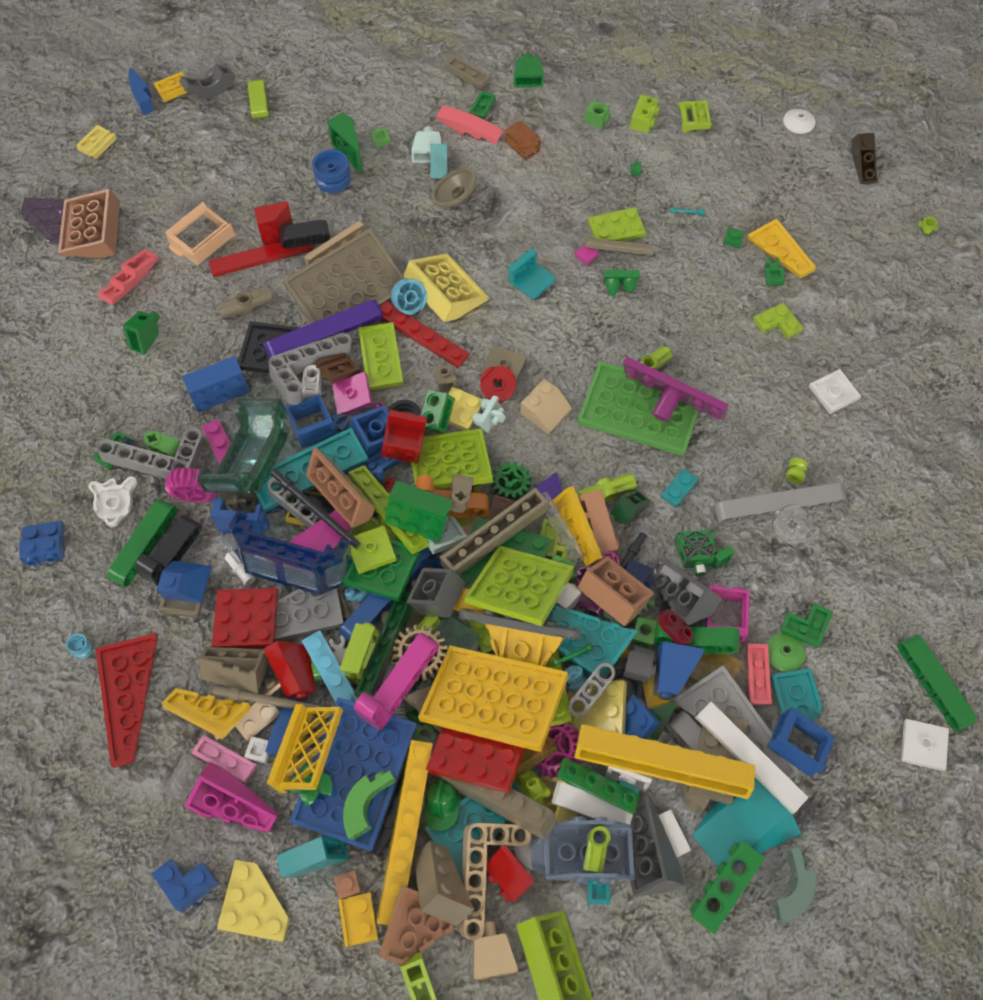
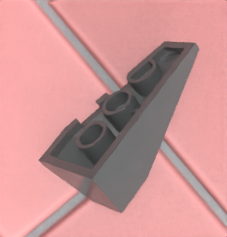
M660 556L657 557L648 571L656 587L662 592L664 600L671 607L670 610L674 611L688 625L711 616L723 599Z
M646 795L638 800L636 812L633 814L630 824L633 832L635 880H630L633 896L635 897L666 893L684 885L679 861L653 801L649 795Z

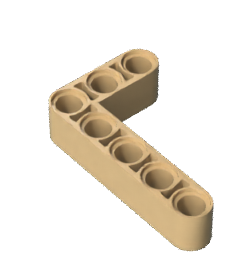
M472 823L465 827L463 832L461 880L469 898H475L477 901V907L459 924L460 933L465 938L478 940L484 932L487 845H526L531 838V833L518 825ZM474 827H477L480 831V836L476 840L471 837V830ZM496 828L501 831V838L498 841L493 838V831ZM517 829L521 830L523 835L519 842L514 837ZM474 850L479 854V859L476 863H472L470 860V854ZM475 874L478 877V883L476 886L471 887L469 878ZM474 922L476 931L469 935L467 933V926Z

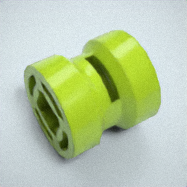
M801 458L790 459L786 479L795 484L803 483L806 478L805 472L808 469V462Z

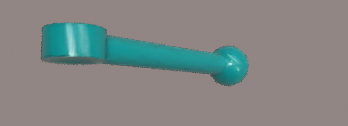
M675 207L670 208L671 213H694L698 214L699 216H703L705 213L704 209L688 210L676 209Z

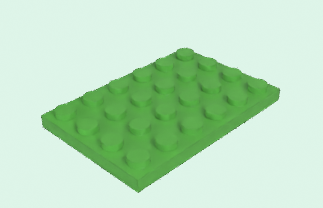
M599 361L577 424L684 456L698 411L694 410L691 405L679 400L668 422L655 418L651 413L663 392L654 387L652 389L647 388L637 379L633 381L627 378L626 374H624V368Z

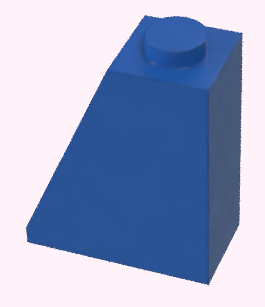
M663 641L658 646L653 695H658L663 700H672V698L676 697L703 655L704 649Z

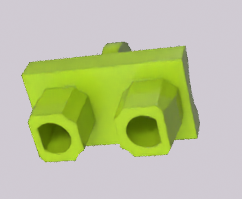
M524 766L517 771L516 775L518 778L514 780V783L523 795L538 803H542L544 797L551 796L550 790L532 769L530 770L527 766Z

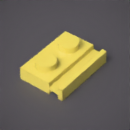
M96 125L76 147L84 154L97 159L117 137L114 133L112 134L105 128Z

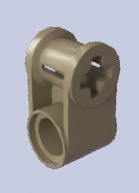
M453 475L450 499L453 500L451 510L454 513H463L466 510L472 489L473 477Z

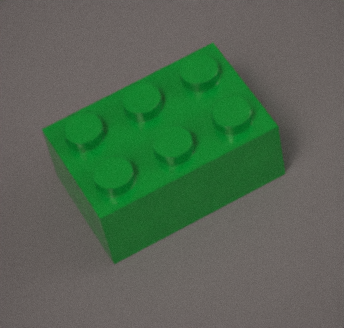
M396 481L388 497L384 523L440 543L448 526L453 500Z

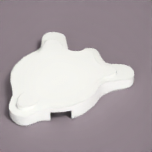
M128 477L120 485L113 478L103 484L97 481H92L88 487L94 494L93 509L98 517L104 520L109 527L117 526L131 512L133 507L132 492L138 484L135 477Z

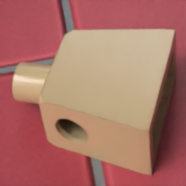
M495 921L485 922L483 937L474 940V980L518 973L506 933L497 935Z

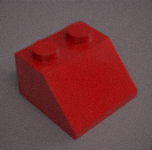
M288 201L254 208L263 246L281 242L279 229L282 226L293 224Z
M505 844L487 862L486 879L492 885L494 883L497 884L501 889L498 893L506 903L511 901L512 904H515L533 887L535 880Z

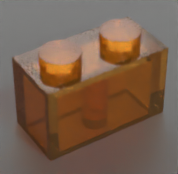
M521 121L505 129V142L524 160L540 152L541 139Z

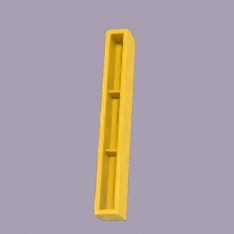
M581 724L574 756L576 759L749 799L754 789L755 765L728 759L724 756L706 754L699 750L685 749L678 745L672 746L656 740L651 741L635 735L621 734L614 730H604L592 725Z
M410 741L376 923L389 925L400 887L408 888L428 774L426 766L431 757L433 746L431 743Z

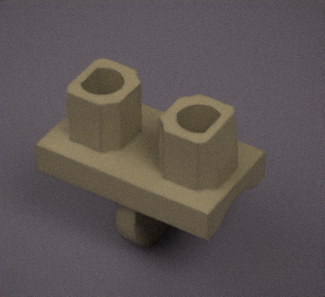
M248 478L240 480V487H233L232 481L224 480L221 483V488L217 489L220 499H223L227 505H234L235 510H239L240 504H246L247 500L256 499V494Z

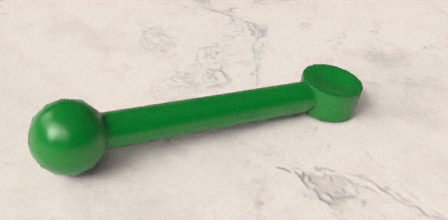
M587 644L585 648L553 661L554 666L586 651L591 652L593 645Z

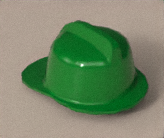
M439 779V782L433 784L427 792L425 821L435 831H445L453 827L459 816L460 793L455 791L452 785L444 782L443 779Z

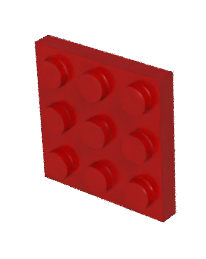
M278 589L217 590L212 647L264 648L274 643Z

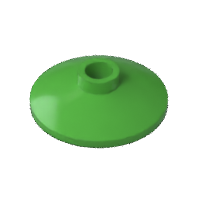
M783 633L776 634L767 641L769 665L780 672H790L798 670L803 665L806 653L801 641ZM783 648H788L790 653H785Z

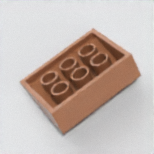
M110 189L64 200L58 247L59 255L103 258L115 255L120 201Z

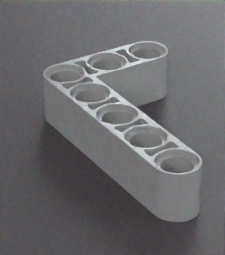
M339 333L275 355L269 359L270 377L288 404L297 405L302 401V385L296 374L303 372L306 366L316 365L318 361L344 352L346 357L350 355L351 336L347 333Z
M188 428L183 435L175 457L109 439L101 440L97 444V450L101 460L106 463L166 479L168 473L173 469H182L183 467H192L194 469L203 446V439L198 428ZM111 449V451L104 453L105 450ZM187 453H190V454H191V455L188 456V457H185V456H184V455L187 454ZM129 454L128 457L122 458L123 455ZM144 459L148 460L145 463H141V461ZM162 464L166 465L164 468H159Z
M274 477L269 480L268 495L309 528L321 520L312 511V514L309 516L303 515L301 511L309 508L288 490L285 491L282 488L279 491H274L271 487L273 485L280 486V483ZM288 497H294L297 501L295 503H289L286 499ZM351 527L348 532L351 534L356 527ZM342 539L337 547H339L345 540Z

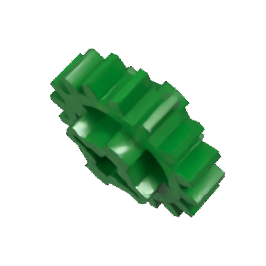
M507 461L505 466L500 463V469L494 468V474H492L493 483H491L493 493L498 492V496H505L507 499L512 497L513 501H515L517 496L522 498L523 493H528V488H531L532 476L529 475V469L524 470V464L517 466V461H515L511 465Z

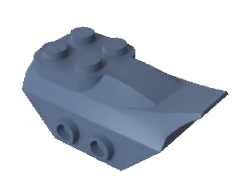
M573 817L572 820L556 822L545 841L539 837L531 841L532 868L541 872L545 876V880H574L575 884H588V880H597V884H611V880H635L632 827L629 824L617 821H607V817H595L594 820H585V817ZM603 826L610 833L603 873H588L583 871L587 834L593 828ZM595 832L593 835L595 842L602 844V834Z

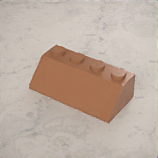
M314 448L306 477L352 528L370 521L375 509L373 503L366 498L361 490L356 487L327 454L318 448Z

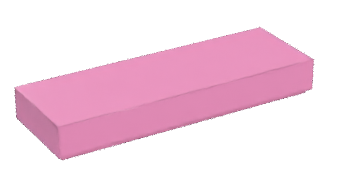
M205 735L201 737L192 751L194 756L207 763L212 762L222 767L244 784L248 782L257 767L252 761Z

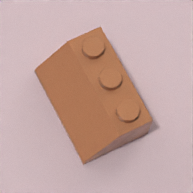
M608 556L588 569L577 587L585 596L593 600L601 609L609 613L623 626L631 622L655 594Z

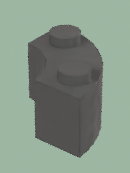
M631 643L623 677L648 683L650 677L654 678L657 661L655 649Z

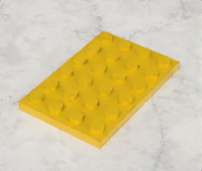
M449 645L446 652L447 656L443 659L444 663L439 668L418 716L419 720L541 752L569 677L568 672Z

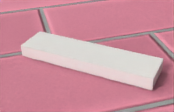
M561 781L556 783L552 804L593 820L595 817H607V821L631 824L633 814L579 788Z

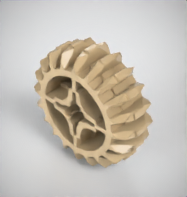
M414 625L413 632L408 627L406 628V636L402 632L399 633L402 641L395 640L399 647H393V650L398 654L393 655L392 659L400 660L403 656V649L407 650L411 645L408 642L416 638L419 633H423L439 643V648L437 650V657L433 656L431 659L433 663L421 673L423 681H426L427 673H429L431 678H434L433 670L438 673V665L444 663L441 658L444 659L447 656L446 653L442 652L448 650L447 645L441 646L445 642L444 638L437 639L440 636L439 631L432 635L433 627H430L427 632L425 631V625L421 626V630H418L417 625Z

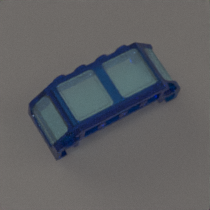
M237 510L229 527L235 540L236 554L246 574L317 595L344 585L342 581L352 562L350 541L340 539V545L337 548H331V545L327 544L323 552L252 532V522L248 521L246 523L248 518L247 512Z

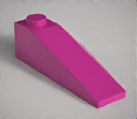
M337 510L329 514L346 531L350 530L351 526ZM321 519L293 538L281 553V556L314 578L343 538Z
M209 762L199 775L184 806L205 818L211 819L214 816L222 818L223 822L230 823L235 821L242 823L244 827L265 832L270 831L278 816L272 808L234 775L212 762Z

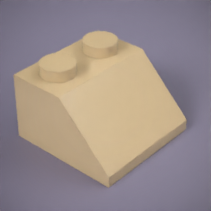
M543 379L521 402L520 414L547 434H550L569 414L572 408L560 390Z

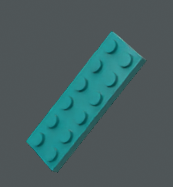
M349 428L248 477L264 510L268 511L280 505L267 492L268 482L272 478L270 472L274 468L284 477H289L294 482V485L303 493L315 488L314 484L306 477L314 448H318L327 454L344 473L369 461L353 429ZM279 485L271 487L274 491L282 489Z

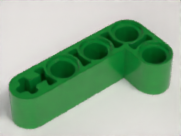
M657 619L655 628V643L657 647L663 641L676 644L660 628ZM690 627L693 633V640L685 646L704 649L703 654H734L739 652V629L735 627Z

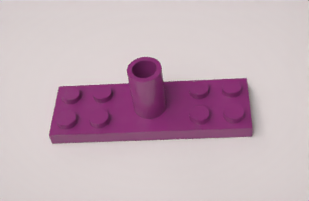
M627 356L623 361L624 374H626L627 378L633 381L637 379L645 387L650 389L654 387L663 392L651 413L655 418L668 422L679 400L691 405L698 412L704 411L711 418L724 421L729 404Z

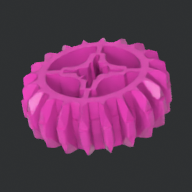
M192 467L171 470L165 481L167 494L178 500L191 503L212 501L216 498L219 487L217 478L213 474L207 473L205 470H199V468L193 469Z
M570 723L551 726L542 751L532 750L529 752L530 755L534 756L531 763L537 762L535 766L536 771L541 769V775L549 776V778L553 779L558 775L559 762L563 758H567L580 765L583 764L580 759L574 758L579 730L575 727L573 728V725ZM568 740L570 741V751H568ZM552 746L555 748H559V750L563 751V753H560L558 751L556 752V750H554Z

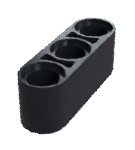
M325 220L285 225L279 229L281 245L286 249L325 243L330 240L329 226Z

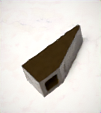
M874 133L857 134L851 139L852 157L860 184L877 183Z

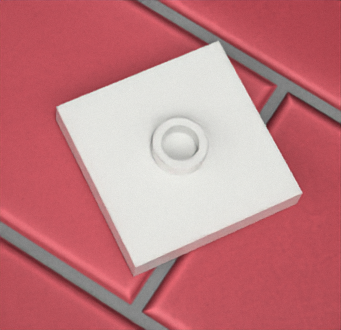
M905 719L901 762L945 771L949 728Z

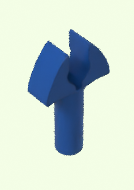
M345 415L331 416L336 430L343 432L348 429L350 425L349 420L339 424V422L346 419Z

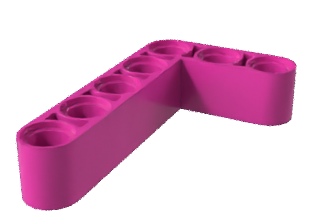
M419 633L375 696L372 697L366 692L359 696L354 704V710L360 718L377 730H382L437 652L439 643L425 634Z

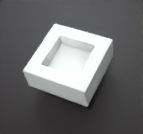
M251 736L244 757L266 764L269 757L265 753L268 740Z

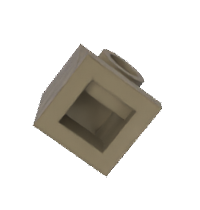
M442 362L437 364L433 371L439 392L450 391L452 387L457 388V379L451 363L446 364Z

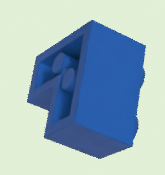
M170 859L152 872V875L174 909L181 913L185 912L220 884L211 869L203 862L185 874L178 862Z

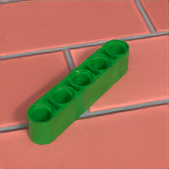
M157 499L110 566L107 572L108 579L125 587L130 585L138 573L135 570L136 561L143 554L147 556L151 554L177 514L176 506L161 499Z
M915 634L898 643L897 647L901 656L949 726L954 731L959 732L976 723L977 718L974 711L923 638Z

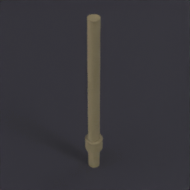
M214 686L212 692L214 695L229 697V700L237 701L241 699L294 709L296 704H303L306 708L326 707L240 691V688L235 687L229 689Z

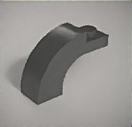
M215 64L213 70L203 78L181 76L179 82L185 91L194 93L197 99H208L225 91L236 76L229 67Z

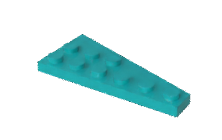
M556 604L546 619L557 621V625L574 627L581 630L579 640H573L571 637L570 639L564 638L557 650L567 656L585 648L587 644H592L593 650L591 652L586 651L571 658L573 662L590 674L600 664L608 663L614 666L638 632L637 630L602 621L597 617L578 611L558 607ZM606 666L600 669V676L604 679L611 669Z
M530 751L522 756L518 770L527 766L538 776L541 769L536 771L535 766L537 762L531 763L534 756L530 755ZM513 781L511 788L521 793ZM466 797L460 802L459 816L453 827L445 831H435L427 826L425 830L434 843L448 848L461 878L463 832L465 827L472 823L505 824L507 819ZM474 827L471 830V837L476 840L480 836V831L477 827ZM498 828L493 831L494 839L500 832ZM475 850L470 854L472 863H476L479 859V854Z

